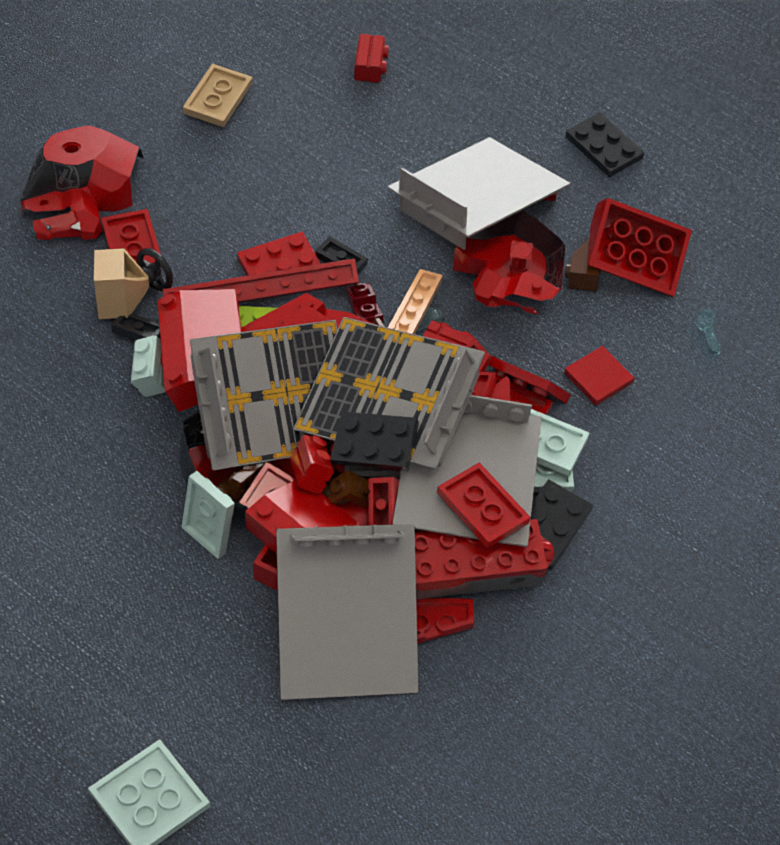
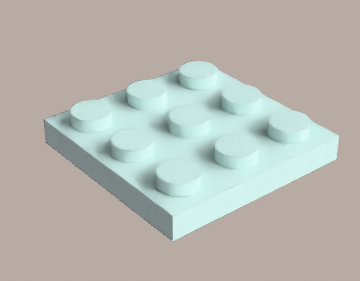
M160 739L88 788L89 794L128 845H157L210 808L209 800Z

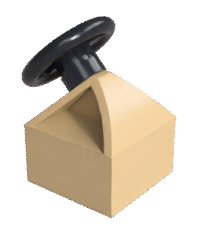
M151 248L141 249L137 254L136 262L125 249L94 250V286L99 319L118 318L119 316L128 318V315L132 314L141 302L149 285L163 292V289L171 288L173 285V273L169 264L160 253ZM148 255L153 257L155 259V262H147L146 260H144V256ZM161 267L165 272L166 283L161 276Z

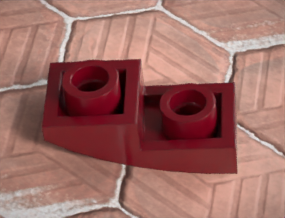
M359 283L346 287V293L354 315L373 323L374 318H380L381 322L384 323L383 314L376 303V294L369 283Z

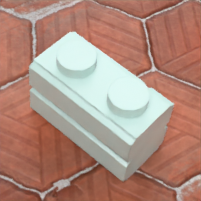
M154 335L136 340L131 383L146 397L164 393L163 366L160 362L162 353L161 340Z

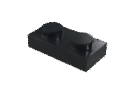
M330 236L315 250L317 258L325 263L355 258L358 274L368 264L367 257Z
M133 313L128 315V318L119 316L111 324L112 332L135 341L153 335L161 340L159 323Z

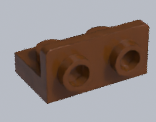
M266 462L242 465L215 487L238 502L243 498Z

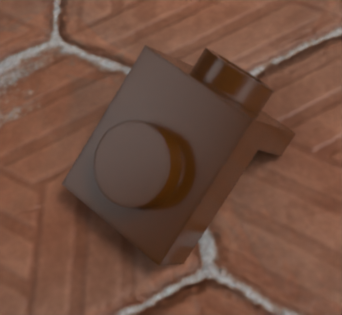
M348 470L330 480L331 503L337 504L347 499L363 508L369 506L368 494L370 491L368 490L367 479Z

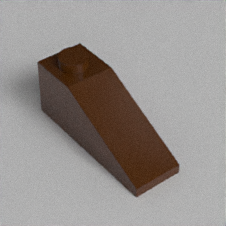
M589 237L574 252L571 264H566L565 278L569 279L570 289L598 290L600 270L587 266Z

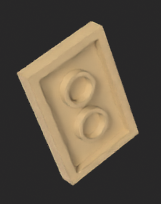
M212 64L184 104L183 114L224 127L253 84V77Z

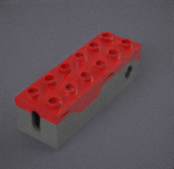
M537 519L530 520L527 547L496 543L487 549L479 539L430 531L415 532L416 600L539 586L542 584L548 567L554 560L553 545L541 536Z

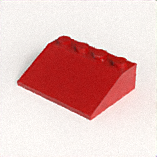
M606 198L596 204L592 218L587 266L674 297L692 230L613 199Z
M296 480L265 494L245 511L246 529L276 554L277 529L312 528L316 525L318 527L362 526L338 505L331 503L330 499L323 493L315 494L299 488Z

